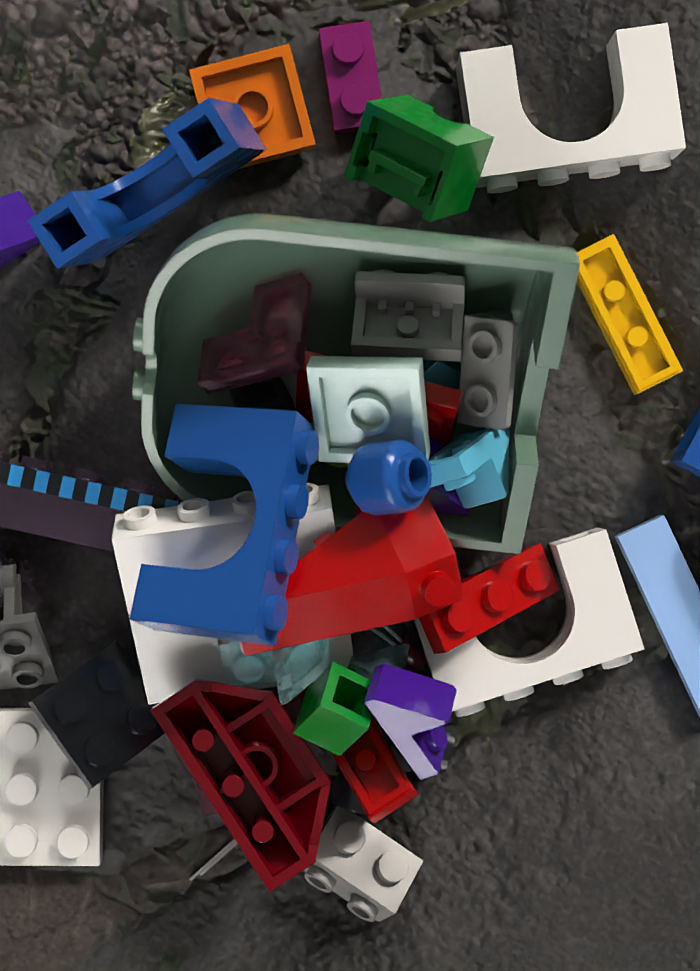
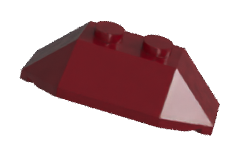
M196 679L151 708L150 711L269 892L316 862L331 780L306 741L293 734L295 724L273 691Z

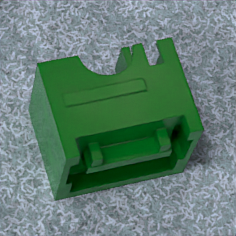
M409 95L367 101L344 177L351 181L360 179L422 211V218L429 222L468 211L494 137L467 123H456L446 120L433 112L434 107Z

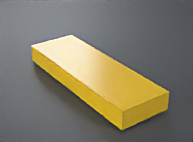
M612 234L577 252L580 262L577 284L633 394L637 395L682 372L683 369L615 235Z

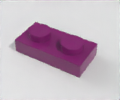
M370 21L319 28V39L335 135L358 132L367 101L382 99Z

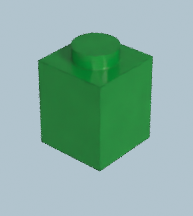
M332 662L306 690L293 734L341 756L369 729L372 712L364 701L371 680Z

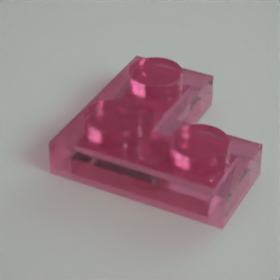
M303 273L256 285L250 327L203 340L197 383L208 395L304 370L312 286Z

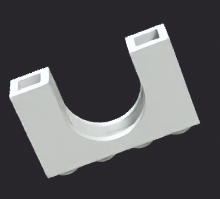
M668 23L620 29L614 32L606 45L614 99L611 122L608 128L601 134L580 142H563L552 139L537 130L526 117L519 96L512 45L460 52L456 64V74L463 122L494 137L476 188L487 187V193H502L517 189V182L537 179L539 186H551L567 182L569 174L588 172L590 179H599L619 174L620 167L639 164L640 171L643 172L660 170L671 166V160L676 158L686 148Z
M594 528L549 543L566 598V615L557 637L538 653L525 657L502 656L484 647L475 636L446 653L434 654L419 618L414 620L432 679L449 683L455 686L457 690L452 709L456 717L479 712L485 708L484 701L501 695L504 696L505 701L526 697L534 693L533 685L551 679L554 685L578 680L584 676L582 669L600 663L603 669L625 665L633 660L631 653L644 650L606 529Z

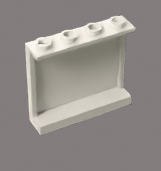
M313 483L306 484L309 504L306 515L299 521L297 531L298 560L315 548L312 542L326 531L330 535L336 532L329 484L320 486ZM253 490L240 492L229 499L208 501L204 498H193L181 502L178 506L154 509L151 506H137L125 511L123 514H116L112 543L129 617L141 564L195 570L207 569L225 562L243 546L251 532L255 519L256 503ZM130 620L148 705L162 702L196 679L261 689L315 681L332 662L356 672L351 633L245 656L241 651L239 641L155 631Z

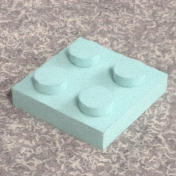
M311 356L306 370L314 428L319 440V462L350 463L354 452L362 445L401 439L414 444L429 459L430 443L422 357Z

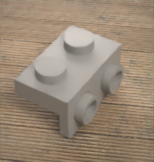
M385 269L373 272H356V303L351 340L352 356L422 357L423 360L461 362L465 277L449 275L443 272H431L428 274L395 273Z
M492 310L464 317L459 389L462 391L458 407L457 423L504 430L510 427L518 339V323L512 320L513 312Z
M336 805L322 826L316 862L303 871L306 872L304 875L305 879L312 886L327 893L333 891L348 901V909L359 918L369 922L374 920L380 922L396 913L423 860L353 812Z

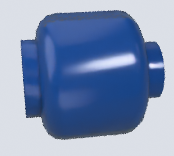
M402 439L362 445L354 452L346 473V486L353 501L363 512L371 515L397 514L415 510L429 492L432 482L431 466L428 459L414 444Z

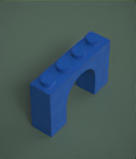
M207 98L162 129L171 144L154 158L129 174L103 187L86 191H70L27 221L56 268L60 269L102 260L265 152L267 149L240 105Z
M175 404L164 456L187 472L247 478L255 496V519L251 532L243 546L231 558L217 566L195 570L141 564L129 617L130 620L155 631L276 646L278 632L284 628L288 616V603L285 595L289 574L295 571L298 563L299 552L296 537L299 521L306 515L309 504V494L306 487L310 465L315 463L319 451V440L315 428L297 411Z

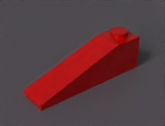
M427 494L415 510L405 513L371 515L363 512L358 507L354 510L356 517L334 534L330 535L326 531L312 543L315 545V548L299 559L295 571L289 574L285 595L288 603V616L284 628L278 632L276 646L239 641L243 654L248 656L415 620L463 600L464 594L456 553Z

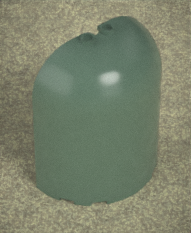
M244 214L212 223L185 240L167 259L156 276L148 294L144 317H137L135 322L133 350L146 355V368L136 367L132 396L133 400L142 401L141 428L148 458L162 481L184 501L193 498H204L208 501L229 499L240 492L253 490L247 478L187 472L164 456L175 404L234 407L229 389L278 372L294 401L296 409L297 366L303 350L326 356L359 357L352 356L351 350L356 303V272H373L385 269L395 273L428 274L431 272H443L449 275L465 277L464 317L466 315L496 310L513 312L512 320L518 323L512 416L509 427V490L507 496L503 499L469 508L468 516L436 514L452 547L521 554L539 467L536 433L549 369L559 370L580 267L577 252L572 247L276 214ZM457 410L450 442L463 433L482 427L457 423ZM316 460L314 464L310 465L307 483H313L317 486L329 484L335 530L337 531L356 517L354 510L358 508L346 486L348 467H333L325 462Z

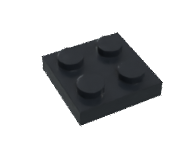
M118 641L28 703L88 789L95 787L165 734L150 711L151 708L159 703L148 705L142 675Z

